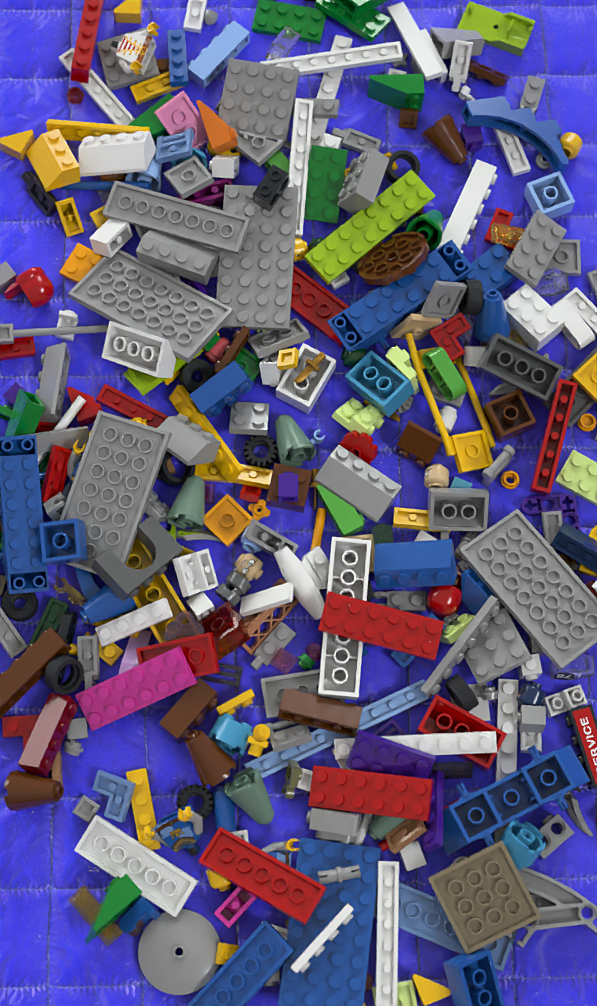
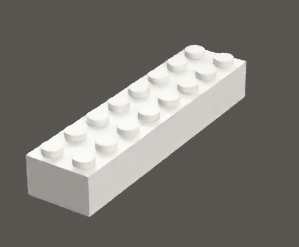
M332 537L327 593L329 591L364 601L367 600L371 540ZM323 632L318 685L319 697L358 699L363 642Z

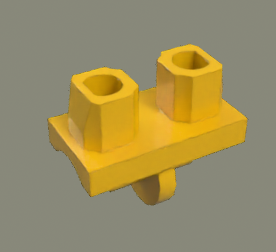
M258 724L254 727L253 736H249L247 741L251 743L248 754L260 757L263 748L269 746L270 741L267 739L270 736V729L267 725Z

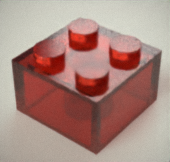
M229 601L196 622L200 634L213 632L218 661L251 639L240 613Z

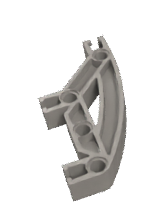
M461 856V857H458L457 859H455V860L451 863V865H453V864H455V863H457V862H459V861H461V860H463V859H465V858H467V857H462V856ZM528 868L518 870L529 893L547 901L553 906L538 908L542 917L533 921L531 926L525 925L521 927L525 930V934L521 940H517L515 945L523 948L535 930L583 925L597 936V927L593 924L597 916V906L576 891L544 874ZM584 907L590 910L591 915L588 919H585L581 914ZM511 933L505 935L509 940L513 936Z

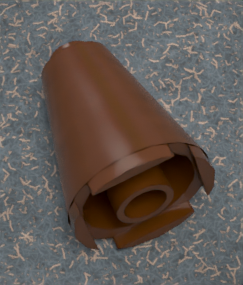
M450 114L436 121L435 125L429 127L421 135L427 143L453 165L458 164L460 166L467 161L466 156L468 152Z
M195 729L186 735L185 744L199 780L205 788H207V784H210L212 787L226 779L231 774L229 770L232 767L235 770L237 765L235 760L202 730L197 731Z
M20 770L11 771L4 784V789H7V796H4V800L10 811H21L57 802L64 794V787L60 781Z

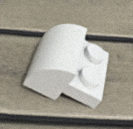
M209 549L172 559L183 597L219 586Z

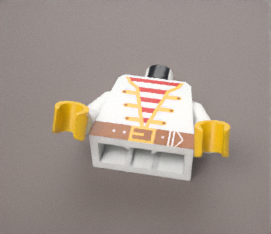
M151 22L147 29L132 34L126 33L121 42L112 41L111 51L116 52L119 65L126 74L144 75L157 47L152 37L153 35L155 37L158 36L156 30L160 26L156 23Z

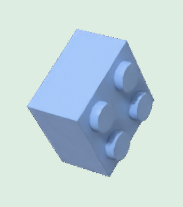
M560 171L527 183L523 193L533 214L539 210L551 219L571 212L575 203Z

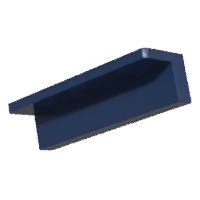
M564 522L550 546L597 573V541Z

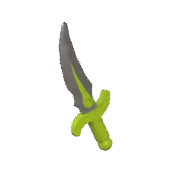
M171 524L169 525L172 529L166 530L175 540L179 538L186 541L214 540L221 542L213 533L206 530L191 531L192 528L176 529Z

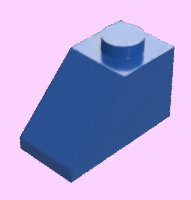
M472 568L461 573L462 601L466 608L476 615L491 595L495 598L497 597Z

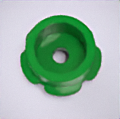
M303 653L301 656H297L299 666L305 671L307 669L312 670L315 662L308 655Z

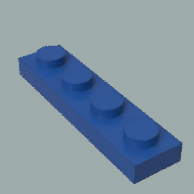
M185 29L167 30L171 87L189 86Z

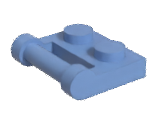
M186 129L185 132L167 137H157L156 161L158 164L192 156L193 139L195 138L193 129Z

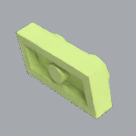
M460 615L455 623L443 629L440 641L447 644L454 643L476 615Z

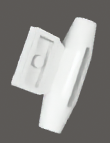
M288 546L282 547L274 553V556L287 583L291 582L293 584V593L299 603L315 620L320 619L325 605L320 590L327 588L329 560L320 546L310 550L302 557L301 561Z

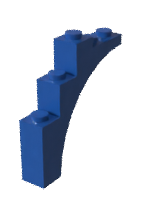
M505 96L465 102L461 114L467 127L496 128L518 136L537 149L549 162L555 173L560 171L561 175L564 174L569 165V160L559 141L562 130L556 119L537 122L531 108L511 110V106Z

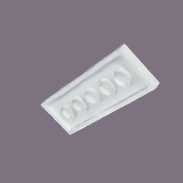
M95 815L74 851L113 877L119 876L121 878L127 874L142 891V896L174 917L179 915L198 883L197 879L99 815Z

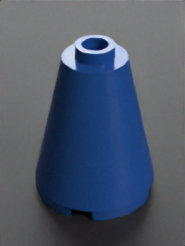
M490 289L483 294L482 308L476 317L473 327L474 336L478 340L488 343L492 334L499 333L508 338L511 330L502 294L495 289Z
M106 584L81 606L79 614L84 622L88 621L89 624L133 612L137 607L134 599L128 598L123 602Z

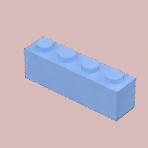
M234 20L230 25L227 24L218 37L215 36L211 44L207 48L202 49L199 56L188 64V77L205 89L228 65L229 58L234 59L250 43V32Z

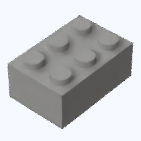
M373 147L366 152L363 151L358 158H354L349 165L351 169L344 179V188L341 189L338 195L339 201L337 205L353 215L372 205L390 158Z

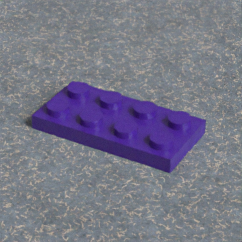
M359 729L345 767L357 771L428 779L435 762V756Z

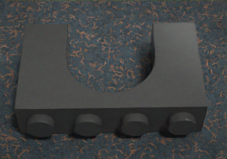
M152 515L137 526L138 532L136 534V537L151 554V566L145 569L130 568L110 548L97 557L91 566L123 602L128 598L133 599L140 592L139 589L142 586L148 587L153 582V577L156 575L161 576L168 569L167 566L169 564L174 565L172 559L181 557L180 554L183 551V547Z

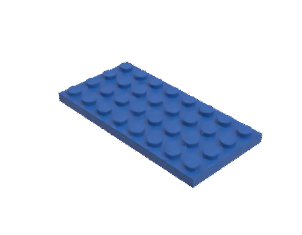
M300 837V850L298 851L296 863L297 871L319 883L318 871L333 870L338 866L344 868L359 865L361 878L343 880V883H338L337 881L322 884L327 890L306 925L289 917L286 940L296 951L283 964L278 1006H363L378 880V861H380L381 848ZM348 903L354 909L351 912L353 915L351 920L346 925L340 924L337 928L339 933L332 941L327 939L323 943L325 949L317 957L313 955L308 960L311 964L303 973L298 971L295 974L290 967Z

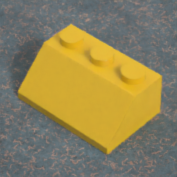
M59 129L41 134L26 151V156L46 192L80 182V166Z

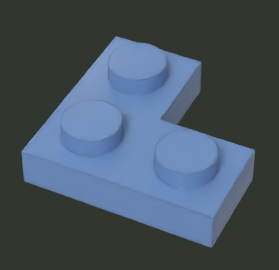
M98 770L92 790L109 796L104 816L120 823L125 822L136 783L106 771Z

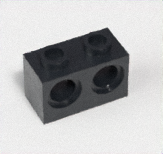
M273 164L253 193L254 203L270 212L290 183L289 173Z

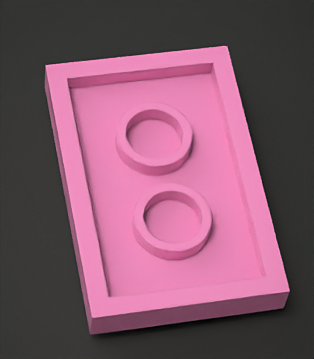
M181 91L154 112L170 136L192 128L195 135L192 148L198 149L209 141L202 117L184 91Z

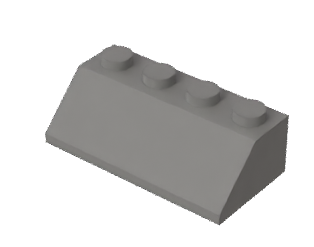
M152 229L143 235L136 249L138 261L207 285L220 256V252Z
M66 343L46 347V352L41 357L43 370L38 375L40 388L36 389V395L45 406L40 418L42 422L59 423L61 420L71 359Z
M338 445L329 455L314 478L315 482L376 523L396 500L402 486L341 445Z

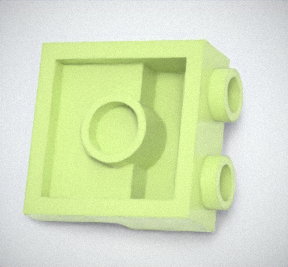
M398 346L392 347L385 355L387 363L411 381L415 391L413 395L415 396L420 390L418 386L419 381L416 378L417 373L412 368L413 365L409 360L411 357L406 350H401Z
M354 398L347 401L332 415L333 419L350 432L356 430L359 434L365 432L368 436H371L375 429H379L385 422L383 419L385 415L372 404L364 407L361 402Z

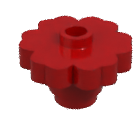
M356 430L348 432L339 443V445L369 465L377 456L378 447L372 444L373 438L365 432L361 434Z

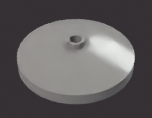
M182 909L177 917L172 916L168 912L162 913L156 920L153 919L148 924L141 936L138 947V959L141 970L146 979L155 988L164 993L172 995L193 993L203 988L215 975L219 964H215L220 939L213 925L205 917L194 911ZM179 947L183 949L181 956L175 954L176 949Z

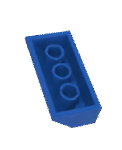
M452 539L376 544L374 574L377 589L454 585L458 574Z

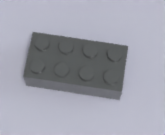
M499 333L492 334L476 366V369L516 389H520V391L541 402L548 401L564 368Z

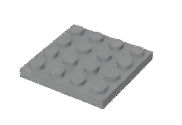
M229 58L218 116L231 128H234L237 133L244 131L257 136H266L268 140L277 141L280 139L287 143L300 70Z

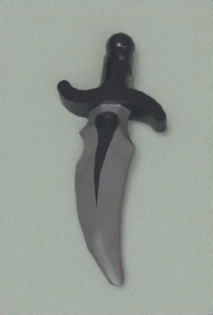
M579 787L574 789L578 792H581V789ZM571 791L566 793L563 797L569 806L567 808L569 816L583 832L592 837L593 833L582 816L578 800L575 799Z

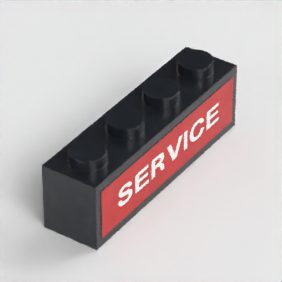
M592 704L568 710L565 713L564 721L567 728L571 730L572 735L570 739L573 747L577 748L579 754L577 758L590 779L585 785L589 786L590 790L597 788V720Z

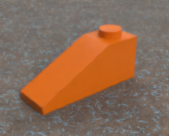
M197 100L196 102L212 149L221 154L237 146L236 138H238L236 130L231 128L205 103Z

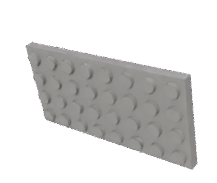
M225 185L223 211L248 217L251 219V224L239 255L220 250L216 300L231 307L234 312L221 328L242 329L244 325L250 329L289 331L298 187H287L269 212L254 203L253 193L258 186Z
M120 249L111 258L104 256L68 293L70 299L110 321L167 339L174 355L187 363L199 353L234 314L231 307L149 264L138 261L137 258Z
M100 410L98 411L59 520L78 518L85 522L88 561L66 564L97 574L91 566L97 557L110 548L126 565L138 532L137 526L141 523L172 435L170 432Z
M518 509L459 549L458 553L560 671L597 644V598Z

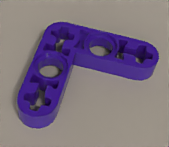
M571 494L528 497L520 505L521 512L526 516L541 515L542 512L561 511L562 523L565 522L566 517H572L575 521L573 527L581 531L576 499ZM567 499L571 504L569 505V512L564 514L563 512L567 511V506L563 502ZM546 500L551 501L553 508L550 510L545 509L543 502ZM537 501H539L540 510H538V507H533L531 511L525 508L527 503H530V506H535L538 503Z

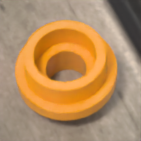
M506 471L502 474L500 481L504 488L515 489L520 482V478L516 472ZM511 478L513 483H508L506 479Z

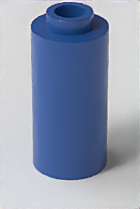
M224 787L216 788V792H213L216 832L219 827L229 832L237 831L234 802L225 794Z

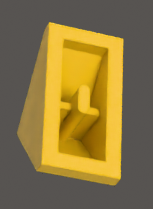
M125 0L113 10L114 21L117 23L141 24L143 0Z
M33 130L0 138V150L23 161L26 157V151L35 142Z
M73 197L56 202L57 211L66 236L70 237L84 232Z
M412 974L411 979L422 1006L451 995L449 988L417 974Z

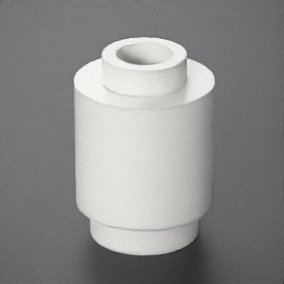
M443 406L439 412L449 434L457 419V410L450 406ZM434 422L433 427L436 429L435 431L440 434L436 422Z

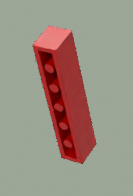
M85 0L71 65V81L89 83L105 0Z
M560 378L556 383L529 492L545 496L551 493L578 383Z

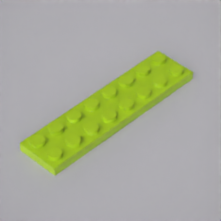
M411 169L376 197L372 205L364 210H360L304 255V259L329 285L380 241L387 238L430 203L436 195Z

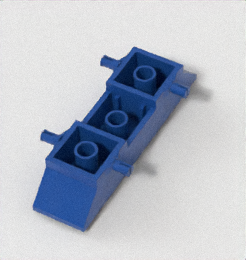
M451 239L428 254L427 259L417 267L415 273L406 275L387 286L381 285L359 301L355 297L350 299L349 303L351 306L328 320L327 323L348 352L362 348L367 349L378 343L386 352L387 349L391 348L385 340L387 335L410 314H416L422 310L435 281L461 283L473 270V267Z
M36 435L0 437V518L2 530L0 561L4 566V575L6 576L9 594L49 591L47 564L42 563L39 523H43L40 480L45 479L46 472L39 473Z
M535 745L528 748L533 758L530 764L476 792L468 793L463 782L460 785H456L455 787L460 793L461 798L443 810V848L447 856L479 839L484 838L488 847L491 844H495L491 836L494 831L551 801L556 800L561 811L569 808L563 796L590 781L571 745L541 756Z

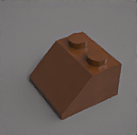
M409 420L396 445L395 451L400 457L404 459L409 458L414 461L416 466L427 468L438 454L443 439Z

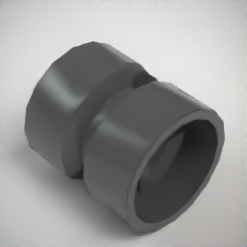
M232 570L225 578L226 583H221L215 590V593L225 603L235 607L241 600L240 595H245L250 589L251 584L239 573Z

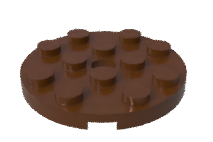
M402 232L392 235L393 239L385 243L380 241L360 259L358 270L361 279L369 285L387 286L406 275L415 273L417 267L427 259L429 245L425 237L418 232Z

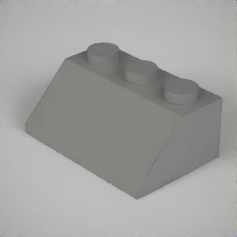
M182 414L169 416L157 428L172 434L166 451L187 466L214 462L221 442L214 438L213 434L201 429L200 425L188 420L187 416Z
M429 487V530L486 531L489 504L488 491L475 488Z

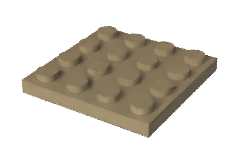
M502 840L428 877L467 955L542 917Z

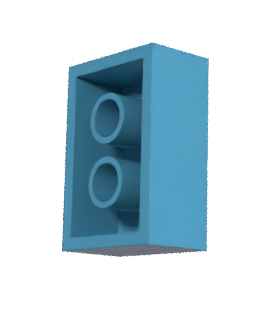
M372 350L345 375L350 388L377 407L388 418L415 392L411 381Z

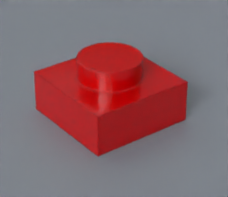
M243 485L239 499L258 503L263 488Z

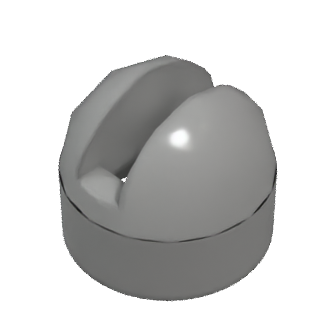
M207 9L204 13V21L208 25H213L219 15L215 11Z

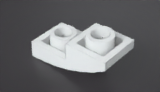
M577 685L545 697L542 704L546 707L547 716L550 718L585 705L588 702L581 685Z

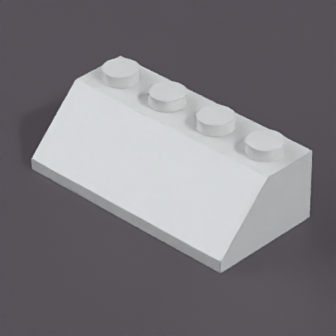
M150 131L85 137L79 146L80 177L146 171L156 152V146Z
M109 321L102 358L155 377L172 378L176 358L167 339Z

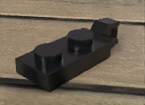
M32 171L23 172L21 178L27 184L28 189L26 191L47 217L53 216L57 209L55 203L59 201L51 191H45L37 175Z

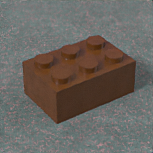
M200 677L196 679L197 683L190 686L159 722L161 729L179 744L182 741L185 742L187 739L186 735L195 726L199 727L205 720L204 716L208 710L212 712L218 705L217 692Z

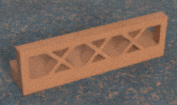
M279 578L278 581H277L272 587H275V586H278V585H281V584H284V583H287V582H286L285 580ZM295 596L292 602L277 606L280 607V614L277 617H273V611L277 607L245 616L228 636L240 644L248 654L252 655L297 605L298 599ZM263 622H268L267 629L260 632V625ZM255 636L254 643L249 648L245 642L250 637Z

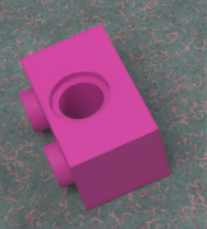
M237 887L214 914L230 929L257 897Z

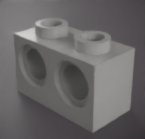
M551 814L542 821L544 825L538 829L546 843L545 848L538 856L540 860L545 859L574 834L573 830L559 814H556L554 817ZM555 823L559 825V834H554L552 832V824Z

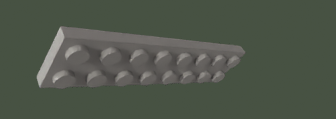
M118 181L114 182L102 213L104 217L126 221L132 225L152 229L238 255L251 224V219L248 217Z

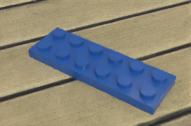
M264 920L187 1006H246L296 950L268 920Z

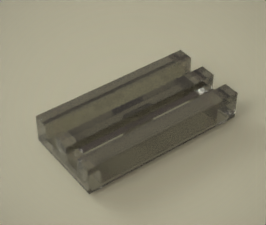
M218 663L219 668L238 671V674L220 671L219 673H214V675L236 678V682L207 677L206 675L201 676V679L206 682L240 687L243 667Z
M473 762L434 763L431 774L439 770L444 773V779L472 778Z

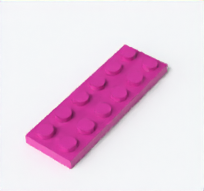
M180 646L90 687L76 694L75 697L91 730L94 731L192 686L197 681Z

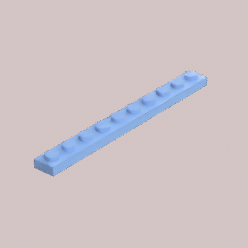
M424 679L364 707L358 730L364 731L429 700L420 690L425 683ZM317 729L310 733L312 742L276 753L271 751L244 764L245 768L253 767L254 770L258 768L262 778H265L286 768L289 760L299 762L334 745L335 738H349L351 736Z

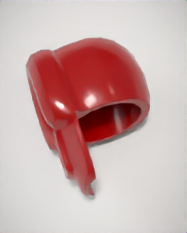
M32 267L19 274L16 282L7 287L3 294L10 300L24 292L32 306L39 308L53 298L54 286L41 267Z
M457 575L459 578L457 585L431 586L426 596V607L430 613L439 618L451 616L459 610L462 603L461 575Z

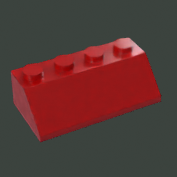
M437 694L415 732L417 734L496 731L497 752L507 735L502 730ZM497 752L455 755L486 772Z

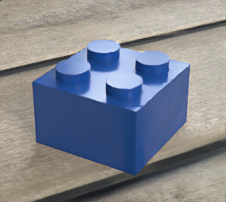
M75 518L39 523L42 563L52 566L88 561L84 521Z

